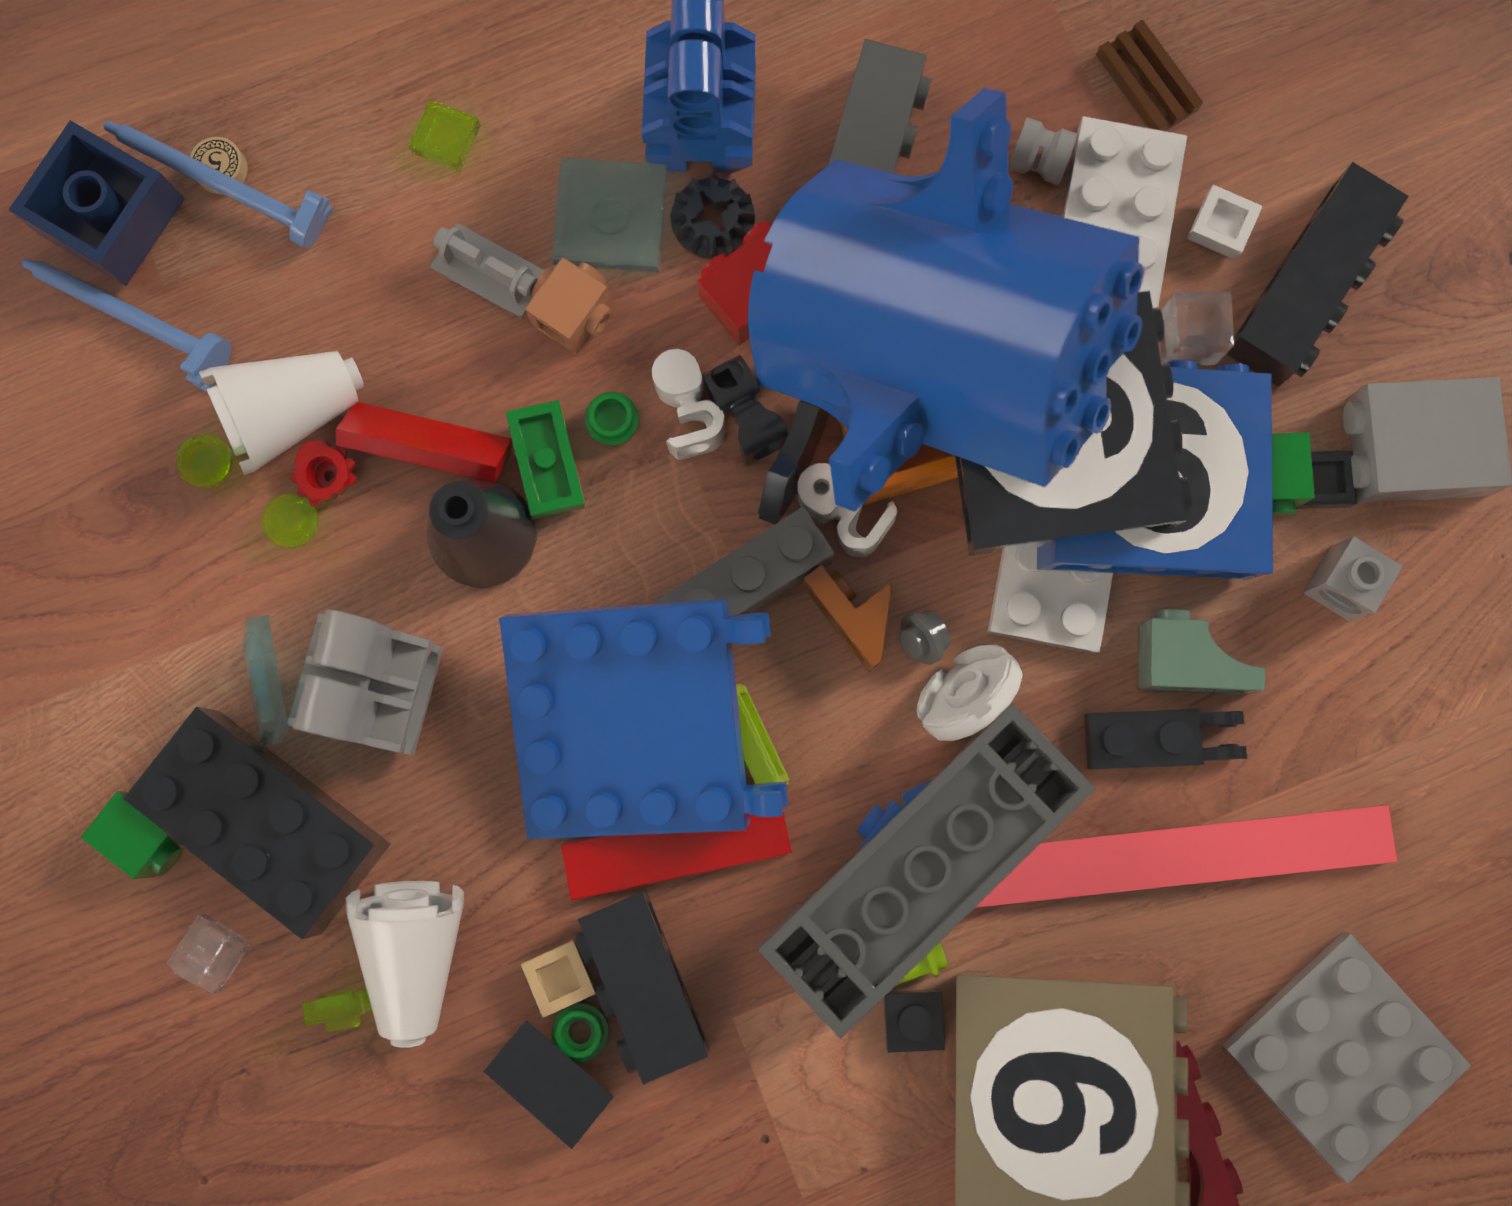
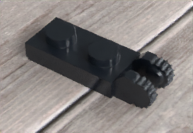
M1200 709L1088 713L1084 715L1088 770L1204 765V761L1247 759L1246 746L1220 744L1218 747H1202L1201 726H1217L1218 728L1236 727L1239 724H1244L1243 711L1200 713Z

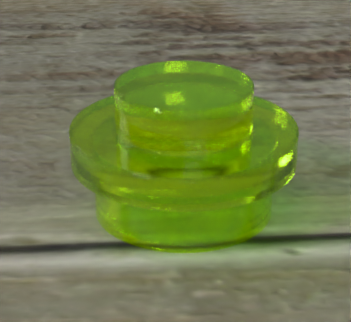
M199 434L181 444L177 452L176 466L180 476L190 485L202 489L213 488L221 484L229 476L233 466V456L228 445L220 438L210 434Z
M289 493L274 498L266 506L262 516V527L268 539L276 545L288 549L298 548L307 544L316 534L319 525L316 508L309 504L308 499L300 497L298 494Z

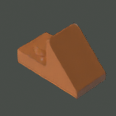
M820 565L803 578L802 587L863 666L870 672L882 660L892 584L889 583L855 609L851 601L856 598V595L847 581L837 571L829 575L824 567Z

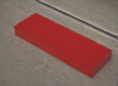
M361 402L352 406L336 428V445L493 483L496 482L509 459L512 448V439Z

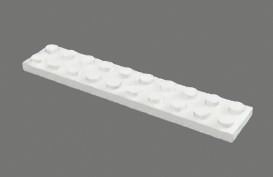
M1083 116L1078 126L1062 217L1139 236V264H1142L1144 268L1143 282L1139 292L1150 290L1152 307L1158 308L1187 135ZM1052 540L1003 547L987 634L1093 655L1100 653L1113 573L1037 570V547L1047 544Z

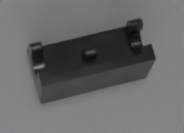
M527 1020L483 1071L571 1149H573L614 1098L611 1093Z

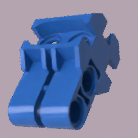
M672 0L671 21L667 20L646 31L642 140L643 143H646V162L669 172H687V161L713 162V173H734L752 166L756 34L734 22H725L724 0Z

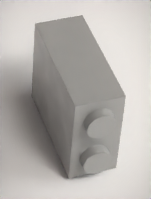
M1500 377L1366 384L1347 398V403L1343 410V426L1345 432L1351 435L1353 456L1351 457L1354 488L1357 490L1358 503L1488 497L1512 486Z

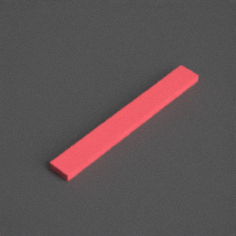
M1389 805L1041 842L975 908L1398 862Z

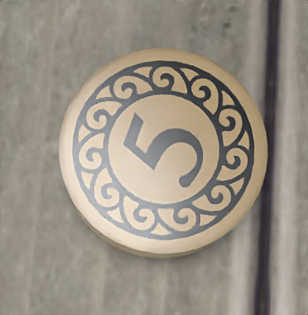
M206 138L199 142L190 154V157L242 183L247 176L248 165L245 156L227 138ZM198 182L205 190L214 194H222Z

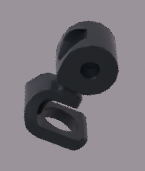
M737 355L702 374L703 384L711 401L719 407L720 411L722 410L724 416L732 415L739 427L738 441L741 457L746 466L782 448L789 433L786 424L779 414L766 409L757 401L761 397L760 387L741 355Z

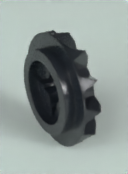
M715 173L709 178L700 180L692 178L687 187L680 193L676 192L675 201L670 212L673 233L682 247L696 256L713 259L720 254H725L726 256L732 254L743 245V238L755 225V211L750 194H747L738 185L735 178L729 181L719 178ZM704 200L708 204L711 203L715 210L722 207L727 208L721 214L723 232L720 231L718 225L714 226L710 220L698 221L704 216Z

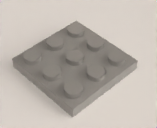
M1342 932L1221 1045L1225 1052L1335 1175L1347 1184L1471 1067V1064L1353 935Z

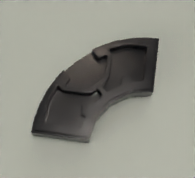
M802 400L798 402L785 443L775 462L768 470L758 511L759 519L775 525L787 511L798 491V480L802 472L810 466L829 412Z

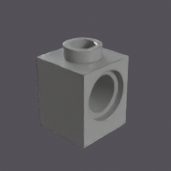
M1353 536L1328 549L1302 593L1351 622L1376 613L1403 566Z

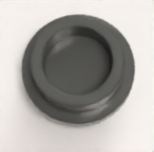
M926 610L922 613L911 612L902 618L899 640L906 654L910 658L919 660L926 665H932L939 661L943 656V652L950 646L949 632L939 616Z

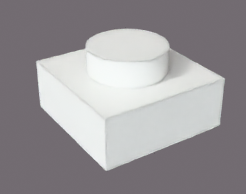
M1212 185L1206 194L1187 239L1236 260L1243 252L1263 206L1216 185Z

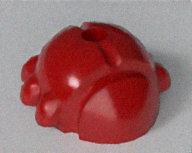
M320 440L305 443L296 454L294 461L296 468L290 476L291 482L299 486L297 489L298 496L302 498L309 497V504L317 507L324 501L336 499L338 495H343L349 486L354 485L357 481L356 476L352 473L355 462L352 458H346L347 448L331 446L329 443ZM334 473L333 480L329 481L330 474Z

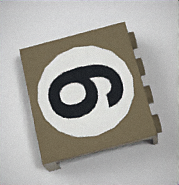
M966 970L957 975L955 1206H1190V1185L1187 1182H1178V1157L1189 1158V1120L1177 1119V1095H1188V1058L1176 1057V1033H1187V997L1176 996L1175 981H1166L1164 985L1002 977L989 976V971Z

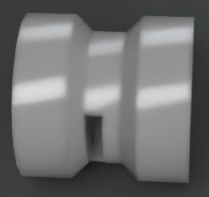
M1026 117L1008 169L1022 174L1033 171L1039 173L1043 181L1059 186L1070 159L1077 133L1065 129L1053 132L1045 129L1041 121ZM1039 147L1043 148L1041 155L1037 154Z

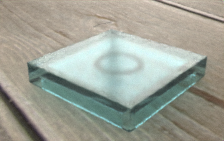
M561 158L552 248V262L554 266H557L562 257H564L577 267L581 262H584L597 269L659 273L667 166L663 164Z
M269 616L249 617L244 622L242 644L260 743H263V746L282 743L289 728Z

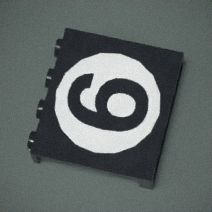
M1150 290L1138 292L1137 316H1140L1142 319V329L1135 347L1130 352L1125 351L1112 365L1107 375L1106 398L1111 401L1108 421L1101 432L1093 433L1079 449L1077 457L1068 468L1063 467L1046 487H1042L955 456L969 556L992 553L998 547L1165 525V529H1169L1186 521L1185 512L1190 511L1192 495L1188 479L1179 476L1176 455L1182 453V432L1179 422L1177 420H1170L1167 399L1173 396V375L1169 364L1161 363L1158 342H1163L1164 319L1161 309L1152 307Z

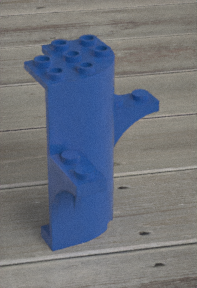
M983 88L950 116L948 149L938 172L920 176H903L835 159L789 199L776 217L764 240L767 244L772 245L764 272L754 270L748 306V329L757 383L765 388L822 408L840 420L848 429L844 440L830 456L829 463L835 505L856 512L873 493L879 492L884 487L887 479L908 458L913 457L918 452L921 444L1046 487L1063 467L1068 468L1072 465L1079 449L1091 435L1101 432L1105 427L1111 411V401L1106 398L1108 372L1125 351L1130 352L1135 347L1140 337L1142 319L1140 316H1137V298L1144 277L1143 265L1139 264L1140 237L1009 204L1013 183L1008 173V144L1011 137V125L1007 120L1006 92Z

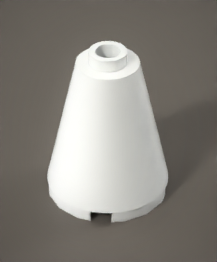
M338 351L209 367L199 372L204 386L216 383V386L208 388L207 392L235 455L239 456L247 453L249 459L239 463L244 475L258 470L357 404L359 399L356 391L365 388L353 358L343 360Z
M436 881L388 882L374 885V896L360 900V889L346 897V913L377 1030L381 1037L390 1039L391 1045L395 1047L407 1048L421 1045L426 1041V1036L433 1034L437 1030L464 906V892L459 886L453 885L452 895L440 893V882Z

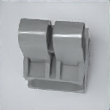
M326 609L325 614H318L287 725L297 730L325 737L368 745L397 753L415 755L444 648L435 645L430 640L395 631L367 618Z

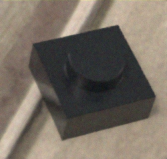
M940 989L890 991L883 997L886 1050L888 1053L945 1050L942 991Z

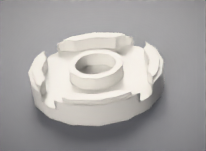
M980 645L966 650L953 659L957 664L956 667L952 668L947 674L941 669L930 678L921 691L916 708L917 716L929 734L939 741H956L971 736L991 724L1009 707L1019 691L1023 675L1019 663L1005 648L999 645Z

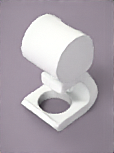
M670 349L661 353L654 361L652 367V378L659 398L667 405L678 407L677 414L681 424L690 421H701L707 427L706 429L678 437H670L666 441L669 452L676 459L683 460L718 449L723 443L726 433L725 418L722 410L720 411L719 407L708 400L700 401L704 396V386L701 371L695 357L681 349Z
M817 463L809 466L802 472L798 480V502L800 507L804 506L811 518L820 524H826L835 519L838 520L837 539L842 549L852 557L871 555L895 522L897 508L894 502L891 501L887 504L886 511L866 538L859 535L856 531V525L862 506L856 512L835 505L830 465L827 463Z

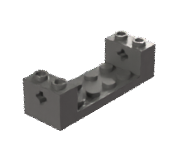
M1010 704L991 724L973 734L960 747L962 751L802 906L798 903L758 942V951L840 1039L1096 790L1014 704Z

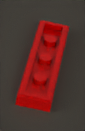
M784 812L782 816L757 817L750 814L751 824L747 830L599 836L562 844L560 846L571 901L790 854L792 849Z

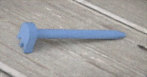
M107 120L104 124V130L116 135L117 141L290 227V241L305 249H309L316 242L329 215L333 211V207L329 205V199L310 190H307L305 193V197L297 211L126 124L119 126L110 120Z
M25 258L22 261V267L31 271L36 279L188 354L187 359L180 365V369L188 373L186 375L187 381L206 392L208 388L214 386L215 382L204 386L199 372L209 367L227 365L230 359V341L213 332L207 333L201 339H198L43 261L35 262L29 258Z

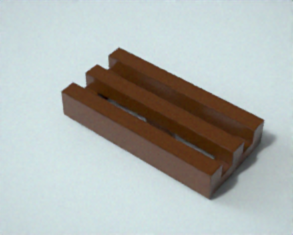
M1143 19L1134 24L1132 30L1128 33L1125 30L1118 34L1112 43L1107 41L1099 47L1096 54L1097 58L1149 129L1167 131L1197 112L1203 104L1201 98ZM1120 52L1125 54L1140 75L1139 79L1150 93L1154 94L1168 113V116L1165 118L1162 116L1118 55Z

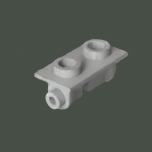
M456 223L450 230L444 227L440 228L433 240V246L438 248L439 252L430 268L522 319L526 313L525 308L534 297L532 295L533 287L545 270L459 223Z

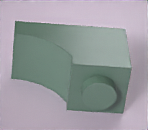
M1167 609L1156 611V618H1151L1139 624L1138 690L1249 695L1265 691V668L1241 663L1222 651L1209 633V620H1190V611Z

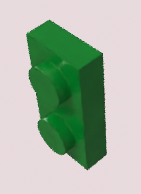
M559 400L505 411L531 520L584 509L585 502Z

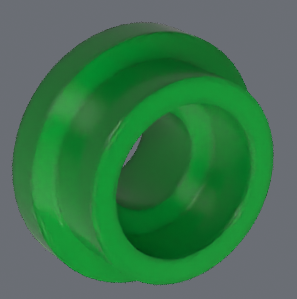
M584 1002L574 1003L564 1008L556 1016L551 1031L552 1041L555 1046L573 1061H588L599 1055L606 1046L609 1038V1024L603 1012L596 1006ZM584 1021L590 1026V1039L578 1041L572 1036L571 1027L574 1022Z

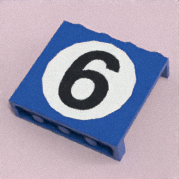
M1176 360L1164 363H1168L1171 368L1174 384L1173 396L1167 399L1170 420H1177L1179 422L1183 439L1182 453L1176 455L1179 476L1188 479L1192 495L1190 511L1185 512L1186 521L1169 529H1165V525L1052 540L1047 544L1037 547V570L1242 580L1273 573L1271 374L1249 372V366L1245 364H1226L1216 367L1215 370L1197 369V362L1190 360Z

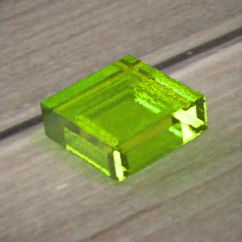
M429 99L408 146L415 155L461 171L481 125L478 117Z

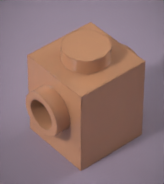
M562 257L554 270L548 268L540 275L533 287L532 295L534 297L525 308L532 326L576 355L591 334L595 337L598 336L611 319L613 310L610 308L612 300L606 286L608 281L598 270L589 264L581 262L577 267Z

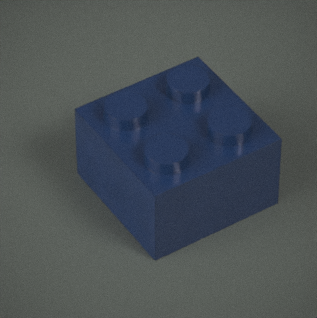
M70 120L8 210L42 237L127 286L185 198L159 171Z

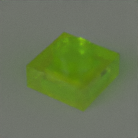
M366 986L318 996L302 1003L305 1026L325 1022L327 1033L361 1025L360 1015L372 1010Z

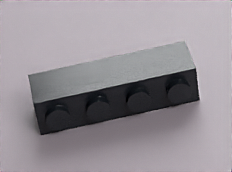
M1352 162L1332 184L1224 353L1239 363L1248 365L1249 369L1255 373L1271 374V383L1278 387L1293 374L1299 377L1304 376L1321 351L1314 346L1322 331L1328 334L1331 333L1348 310L1349 306L1343 303L1342 300L1350 287L1357 291L1375 268L1376 262L1370 259L1377 245L1384 248L1403 224L1404 219L1397 214L1409 196Z

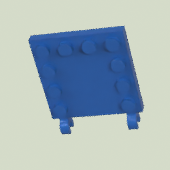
M726 598L507 614L499 618L527 839L747 830L751 824L750 814L757 817L782 816V807L788 806L786 782L746 784L732 643H764L765 637L771 636L769 613L729 616Z

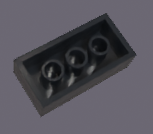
M195 707L123 798L300 939L321 935L346 903V897L357 889L391 845V843L222 712L202 707Z

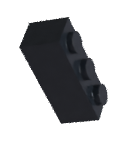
M647 890L579 918L578 921L582 930L574 933L575 940L586 965L595 962L603 984L596 986L597 996L606 1017L610 1019L616 1016L624 1038L618 1040L617 1045L628 1073L631 1074L638 1071L644 1085L707 1058L710 1051L709 1044Z

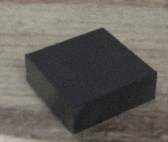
M1353 451L1311 452L1315 498L1297 509L1351 508L1357 504L1351 464Z

